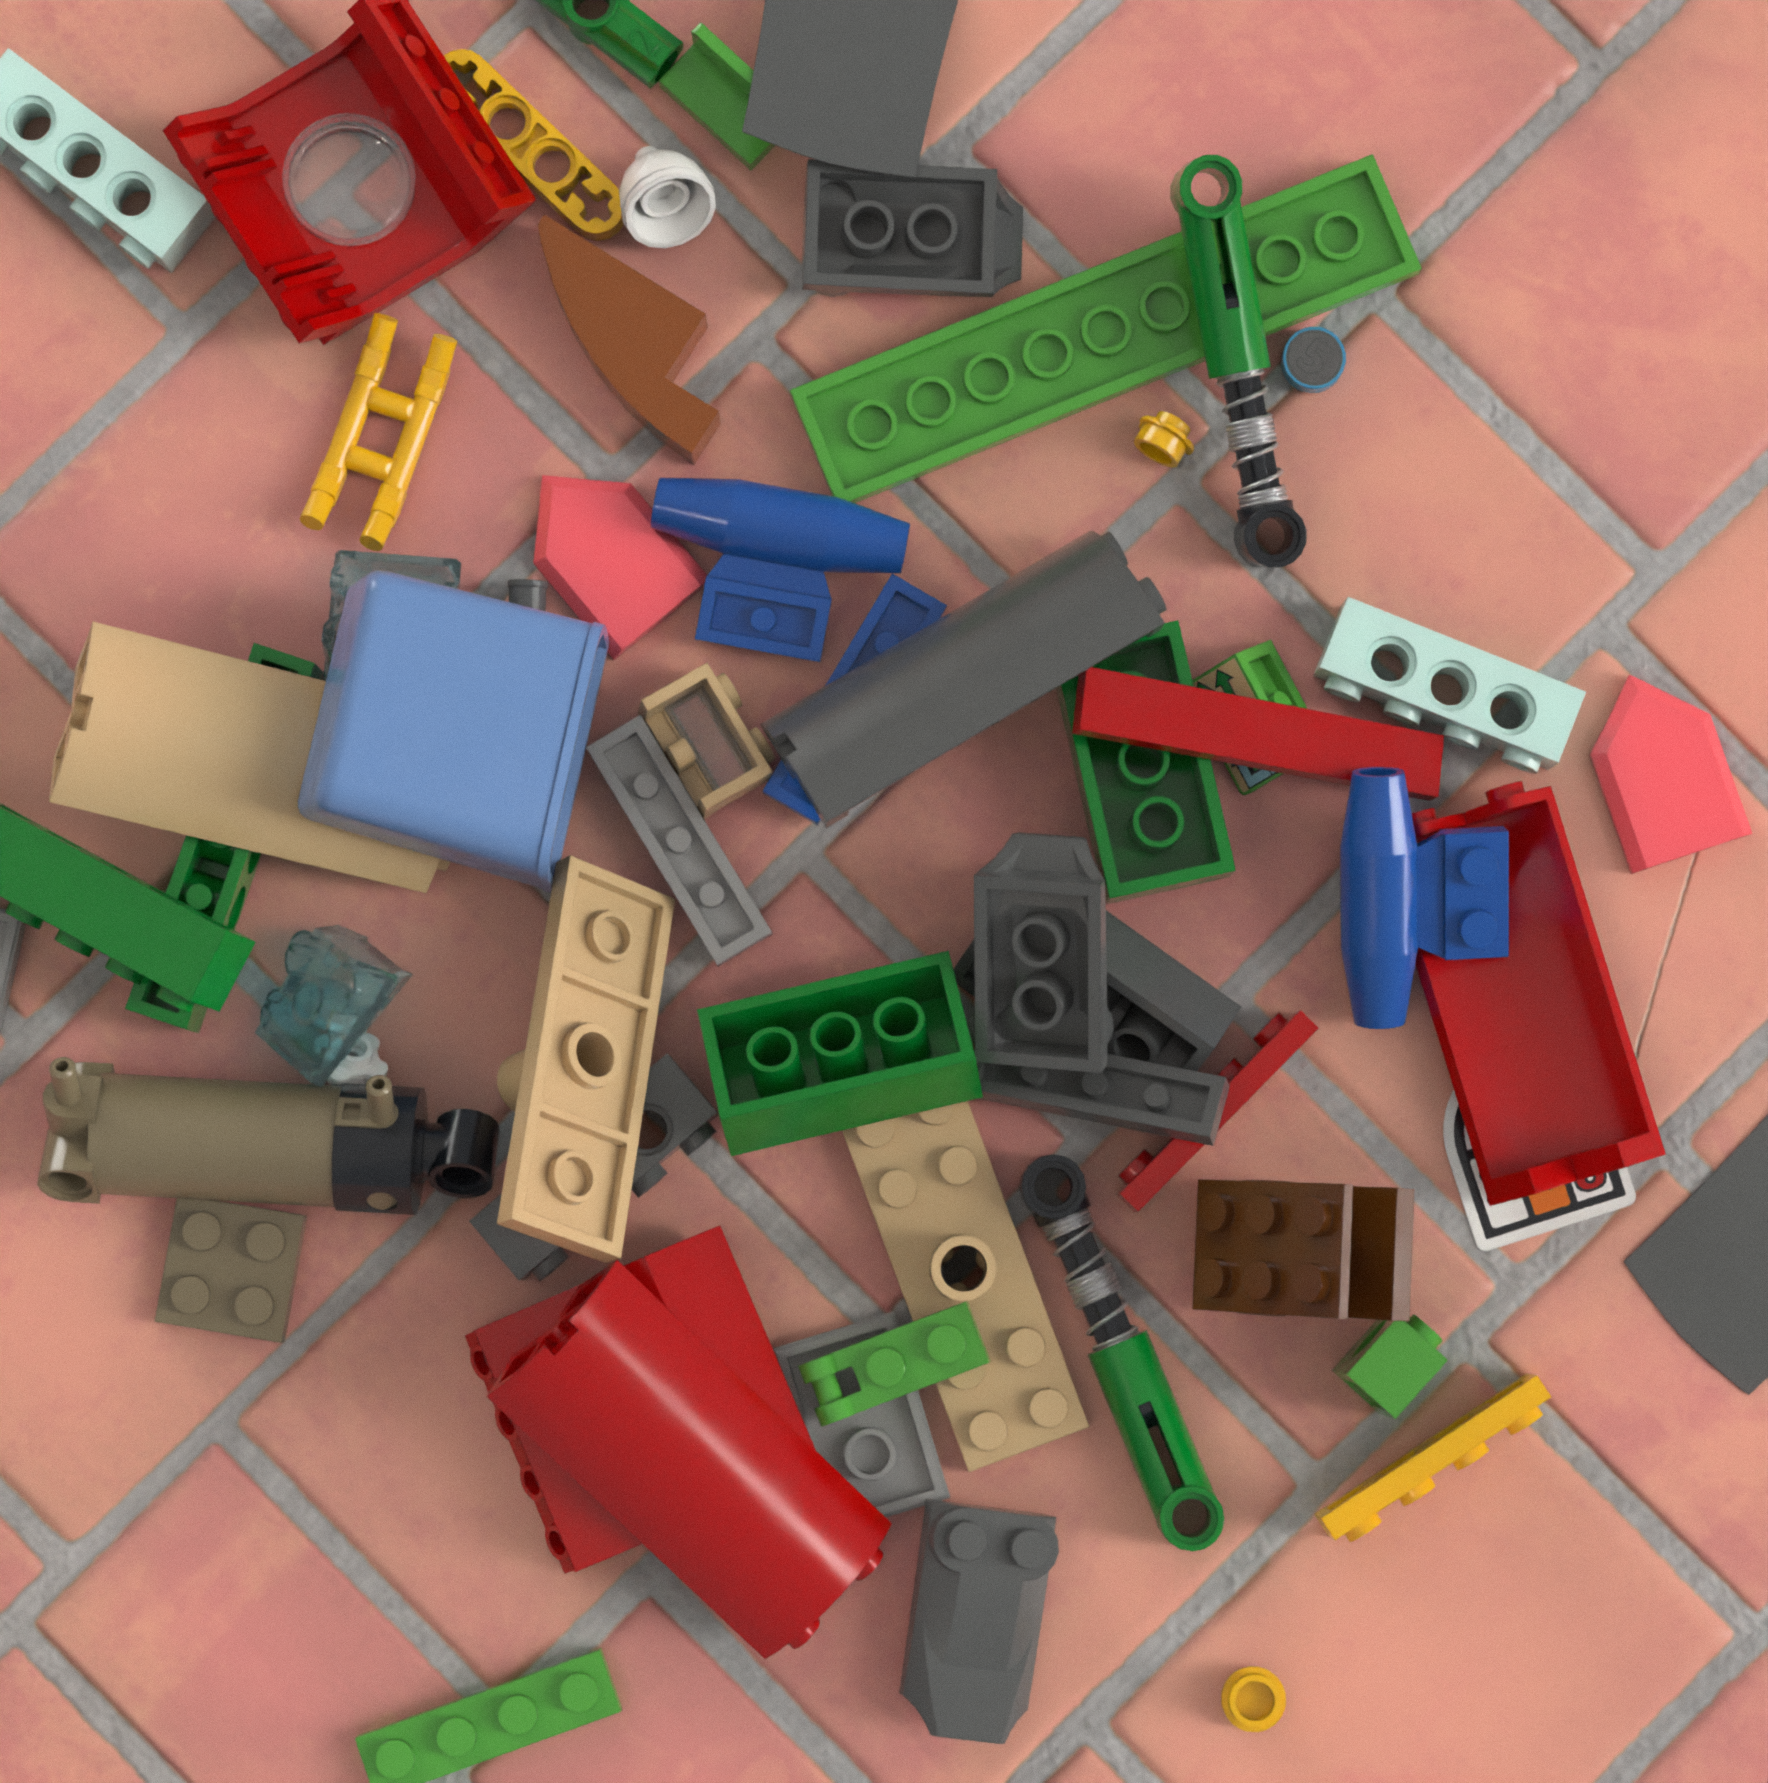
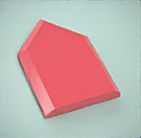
M542 475L533 563L580 620L606 625L610 641L608 654L613 660H616L704 588L707 574L675 536L651 528L652 508L631 483Z
M1629 674L1589 756L1630 873L1634 874L1751 835L1752 831L1711 715Z

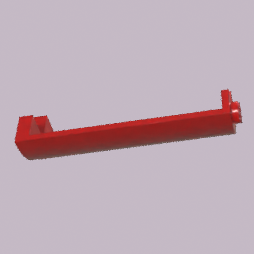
M1522 781L1486 791L1488 803L1466 812L1438 818L1434 807L1412 813L1417 843L1436 834L1440 829L1503 826L1509 831V957L1445 960L1418 948L1415 964L1490 1206L1534 1195L1577 1180L1622 1169L1666 1155L1552 788L1548 786L1525 792Z
M618 1260L576 1288L553 1327L512 1355L486 1396L764 1659L772 1656L786 1645L791 1646L793 1649L804 1645L820 1625V1619L818 1618L842 1595L854 1580L861 1581L871 1574L883 1558L884 1553L878 1547L885 1538L892 1523Z

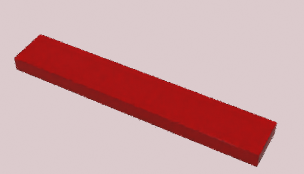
M1094 667L1078 675L1072 734L1350 786L1353 770L1366 767L1399 768L1405 772L1410 798L1431 801L1439 797L1444 735Z

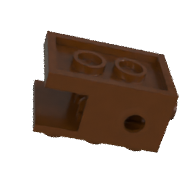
M1198 1179L1192 1309L1263 1316L1289 1315L1336 1319L1357 1318L1409 1321L1415 1189L1353 1186V1184L1299 1183L1276 1180L1235 1181Z

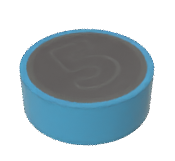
M1307 327L1294 333L1287 341L1281 355V369L1285 379L1294 388L1306 393H1319L1332 387L1340 378L1346 363V353L1342 342L1333 332L1322 327Z

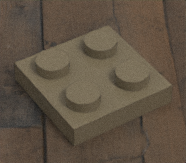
M177 1198L154 1322L279 1343L285 1342L307 1215L216 1200Z

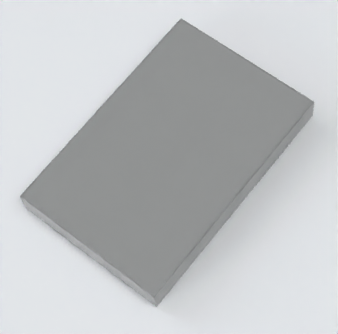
M894 1311L773 1348L816 1451L885 1517L925 1506L926 1499L941 1501L950 1498L918 1390L821 1427L814 1408L820 1406L811 1382L804 1384L798 1366L899 1327ZM852 1366L835 1373L843 1396L861 1390Z

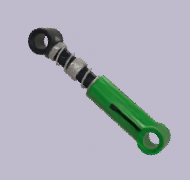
M1203 155L1184 165L1175 174L1170 186V199L1175 211L1179 215L1209 379H1217L1216 384L1224 388L1227 404L1221 411L1229 415L1230 423L1224 427L1227 428L1225 432L1228 433L1226 436L1228 437L1229 451L1235 452L1237 458L1232 468L1239 470L1242 486L1237 492L1239 495L1238 499L1240 500L1238 503L1241 504L1239 508L1241 509L1237 510L1238 522L1234 529V543L1238 554L1249 564L1256 567H1284L1293 563L1302 554L1306 545L1307 530L1302 518L1294 511L1292 500H1287L1286 485L1279 483L1278 477L1283 474L1284 470L1276 467L1273 451L1279 443L1276 441L1277 437H1275L1277 433L1274 432L1276 428L1273 427L1275 425L1272 418L1273 414L1266 412L1263 394L1267 392L1268 387L1262 385L1260 375L1265 372L1263 369L1271 367L1240 201L1242 178L1238 169L1230 160L1219 155ZM1197 173L1210 174L1219 182L1221 196L1215 206H1204L1193 197L1191 183ZM1211 222L1214 223L1225 284H1222ZM1268 518L1276 520L1284 531V542L1281 548L1273 554L1263 552L1256 542L1257 528L1263 520Z
M1053 1154L1040 1157L1029 1164L1021 1175L1019 1186L1021 1199L1027 1209L1032 1212L1037 1227L1043 1226L1042 1229L1046 1232L1047 1240H1054L1057 1249L1053 1256L1061 1257L1068 1275L1065 1277L1064 1282H1067L1068 1291H1071L1069 1295L1074 1300L1075 1308L1084 1312L1090 1327L1086 1334L1094 1336L1097 1343L1092 1348L1095 1351L1089 1353L1088 1358L1155 1516L1157 1527L1163 1536L1179 1549L1192 1552L1205 1549L1217 1540L1223 1530L1225 1519L1223 1508L1214 1493L1147 1330L1140 1332L1137 1331L1139 1327L1130 1325L1124 1310L1128 1301L1120 1299L1117 1293L1121 1288L1118 1285L1120 1281H1117L1116 1272H1113L1114 1268L1111 1267L1112 1264L1105 1263L1102 1256L1106 1248L1098 1246L1091 1231L1095 1222H1092L1091 1213H1088V1207L1091 1204L1085 1192L1084 1174L1075 1162L1065 1156ZM1045 1169L1060 1170L1069 1179V1196L1060 1205H1046L1035 1194V1180L1039 1173ZM1157 1425L1180 1479V1484L1171 1486L1149 1434V1428ZM1187 1499L1200 1500L1205 1506L1207 1513L1206 1522L1203 1527L1192 1534L1178 1532L1173 1526L1172 1521L1173 1511L1176 1506Z

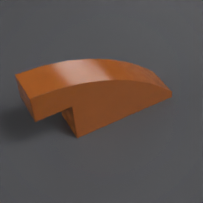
M544 214L537 224L541 246L558 301L578 344L598 376L624 408L659 441L695 465L721 424L719 411L679 387L673 381L708 328L706 314Z

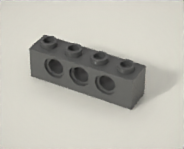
M668 1053L651 1066L649 1070L643 1113L655 1112L661 1115L666 1123L667 1132L663 1142L655 1148L643 1149L638 1146L631 1189L638 1198L668 1174L661 1166V1163L681 1148L689 1156L717 1132L710 1122L719 1113ZM501 1193L469 1222L518 1280H525L533 1273L539 1281H542L565 1262L569 1256L562 1247L498 1225L497 1219Z

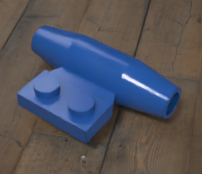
M659 478L651 517V528L723 554L705 580L695 635L696 640L821 662L832 603L824 572L901 574L910 523L839 497L741 479Z
M1366 767L1352 771L1341 837V953L1355 1025L1370 1029H1390L1403 1026L1406 1023L1418 948L1445 960L1509 957V831L1503 826L1440 829L1436 834L1417 843L1405 772L1402 769L1393 767Z

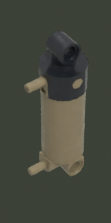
M67 1057L57 1058L49 1066L51 1082L43 1092V1105L49 1129L37 1185L43 1193L57 1200L99 1204L101 1194L322 1206L335 1207L336 1211L416 1215L420 1206L425 1180H429L431 1186L440 1193L457 1198H475L485 1195L491 1190L493 1185L500 1132L497 1121L490 1115L477 1110L453 1109L440 1115L436 1123H429L425 1088L392 1086L390 1079L384 1075L372 1076L367 1080L366 1084L344 1083L343 1086L116 1074L113 1064L74 1063L73 1060Z

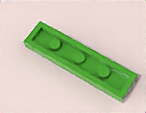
M598 1648L360 1734L355 1738L370 1783H425L622 1711V1706L602 1648Z

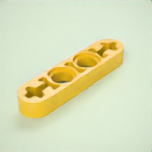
M466 49L453 50L445 54L444 57L453 71L457 69L459 72L466 74L471 69L475 70L473 74L475 85L487 98L479 111L489 127L492 117L501 109L513 108L521 112L525 117V127L517 137L506 140L496 136L523 180L573 229L585 238L601 241L610 239L617 234L624 225L621 217L619 189L480 55ZM496 88L500 91L490 97L493 89ZM467 91L476 107L479 108L477 100ZM548 151L563 153L570 160L569 172L560 181L552 183L543 181L536 175L534 170L535 163L540 155ZM582 174H586L589 179L581 182L583 191L596 202L602 201L605 197L610 199L607 207L611 217L604 222L598 217L592 218L589 222L585 221L584 218L587 215L585 205L573 192L570 194L567 202H563L560 199L574 190Z

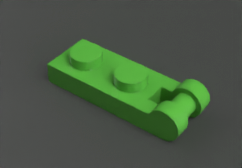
M968 1301L803 1363L798 1368L804 1384L810 1382L820 1405L814 1408L820 1426L823 1427L985 1365L991 1360ZM852 1366L861 1390L843 1396L835 1373Z

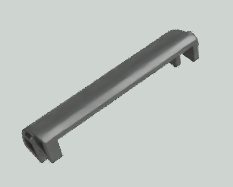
M1094 531L1085 533L760 724L792 779L796 778L825 828L848 816L849 810L1142 637L1147 636L1149 638L1161 630L1165 623L1160 613L1167 610L1162 596L1149 577L1137 581L1127 567L1128 562L1123 550L1109 531L1102 536Z

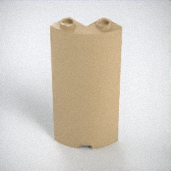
M92 622L75 667L71 713L53 758L49 802L427 893L436 869L446 871L450 864V861L311 821L304 818L299 812V793L326 681Z

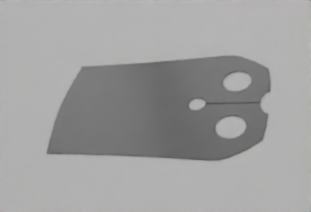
M765 0L760 38L742 132L828 164L916 178L935 86L958 0Z
M1768 1115L1712 1175L1624 1261L1645 1293L1675 1331L1698 1354L1748 1395L1768 1378Z

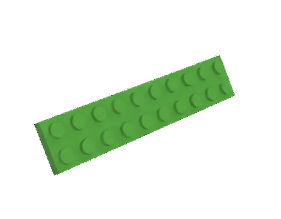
M1373 154L1242 207L1265 337L1419 275L1422 270ZM1211 222L1222 284H1225L1214 223ZM1182 231L791 389L790 396L831 495L853 503L860 502L1206 361Z

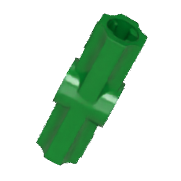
M535 0L568 25L570 32L577 40L588 45H594L650 89L675 64L676 59L684 48L681 40L629 0H603L609 5V8L603 16L594 20L584 19L576 13L579 5L585 0Z

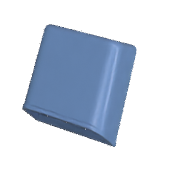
M375 570L368 573L350 586L346 594L299 793V812L304 818L535 886L551 893L556 862L561 860L610 644L606 625L597 622L589 623L388 571Z

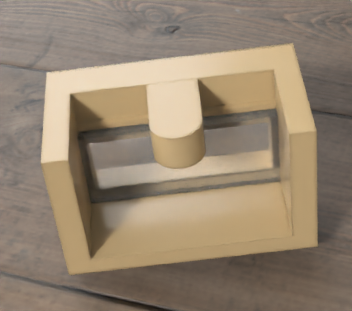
M708 662L642 699L638 710V715L642 716L704 820L722 807L768 782L773 772L769 763L775 760L774 754L761 731L757 727L748 731L736 709L742 706V701L728 676L722 673L716 677Z

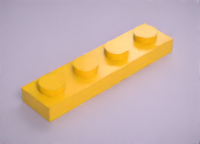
M1526 1373L1315 1513V1517L1327 1535L1332 1539L1337 1540L1345 1534L1349 1542L1357 1540L1382 1522L1377 1512L1397 1499L1400 1500L1403 1506L1418 1500L1436 1486L1431 1477L1451 1463L1459 1471L1484 1456L1489 1451L1488 1446L1484 1442L1504 1428L1508 1430L1510 1435L1516 1434L1537 1421L1543 1415L1538 1406L1551 1398V1395L1537 1375Z

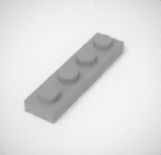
M642 716L635 717L587 746L586 749L717 966L719 967L772 935L771 929Z

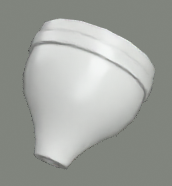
M653 146L643 147L636 153L635 160L625 171L619 188L623 224L636 241L648 247L669 248L688 242L706 228L711 222L716 209L714 188L694 160L676 151L658 150Z

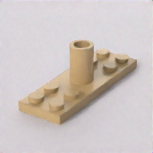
M571 855L557 861L555 866L526 1049L508 1056L501 1063L497 1074V1086L500 1096L505 1104L515 1112L497 1224L598 1261L609 1263L620 1259L622 1256L675 899Z
M968 1101L842 1130L912 1321L968 1301L991 1360L985 1365L936 1383L968 1471L977 1470L1089 1428ZM965 1245L977 1252L976 1262L983 1270V1273L978 1283L971 1288L966 1287L962 1283L947 1285L942 1277L941 1264L951 1259L954 1247Z

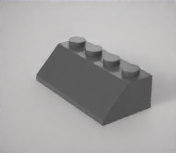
M1106 911L1107 1008L1112 1014L1114 1024L1112 1038L1107 1044V1054L1198 1071L1219 1043L1241 1006ZM973 940L953 970L957 985L975 997Z

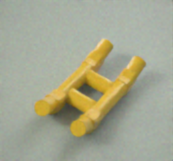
M374 313L368 337L363 345L354 373L355 378L325 460L321 463L317 477L311 487V494L299 518L300 522L307 528L321 530L332 507L335 506L348 475V469L384 481L380 485L376 499L371 507L370 516L359 538L360 543L364 547L373 551L383 549L391 528L395 526L407 496V489L436 409L440 405L451 371L450 366L458 342L447 335L433 334L427 359L422 367L414 392V399L380 388L378 385L380 386L391 353L390 348L398 323L396 318L381 313ZM369 410L405 422L392 458L357 446Z

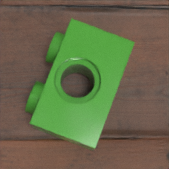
M1413 1314L1409 1321L1376 1320L1332 1371L1379 1414L1396 1419L1448 1360L1436 1350L1437 1346L1443 1341L1441 1337Z

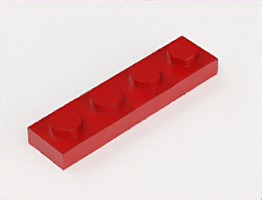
M1301 1010L1294 1013L1288 1020L1278 1012L1253 1037V1040L1260 1046L1258 1051L1244 1065L1234 1057L1217 1074L1218 1076L1226 1077L1230 1085L1218 1130L1319 1029ZM1171 1138L1154 1156L1146 1149H1143L1118 1175L1126 1185L1116 1195L1133 1212H1139L1205 1144Z

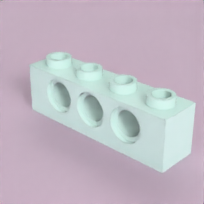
M8 48L1 56L0 156L7 148L25 162L19 170L34 184L48 194L57 186L72 197L74 201L69 206L70 210L95 230L100 231L106 223L121 234L124 238L119 243V246L141 265L149 269L156 261L172 273L215 219L211 206L204 195ZM37 117L51 119L49 131L42 138L37 140L23 139L24 128L32 119ZM87 154L101 156L100 166L93 175L86 178H77L72 175L73 166L80 157ZM138 191L150 193V203L144 212L135 216L122 214V204L127 196Z
M1347 597L1339 609L1313 675L1326 681L1324 690L1332 695L1357 703L1360 701L1361 696H1365L1385 704L1383 713L1394 720L1412 726H1418L1421 719L1445 728L1442 735H1444L1446 740L1473 750H1478L1480 743L1504 752L1501 758L1504 763L1534 774L1538 772L1539 767L1549 770L1559 763L1586 691L1350 597ZM1378 651H1390L1397 655L1403 665L1401 679L1396 681L1380 679L1372 669V655ZM1446 674L1454 677L1459 682L1462 697L1458 704L1445 705L1435 699L1431 691L1433 676ZM1507 698L1518 706L1521 719L1517 728L1505 729L1494 722L1490 712L1493 699Z

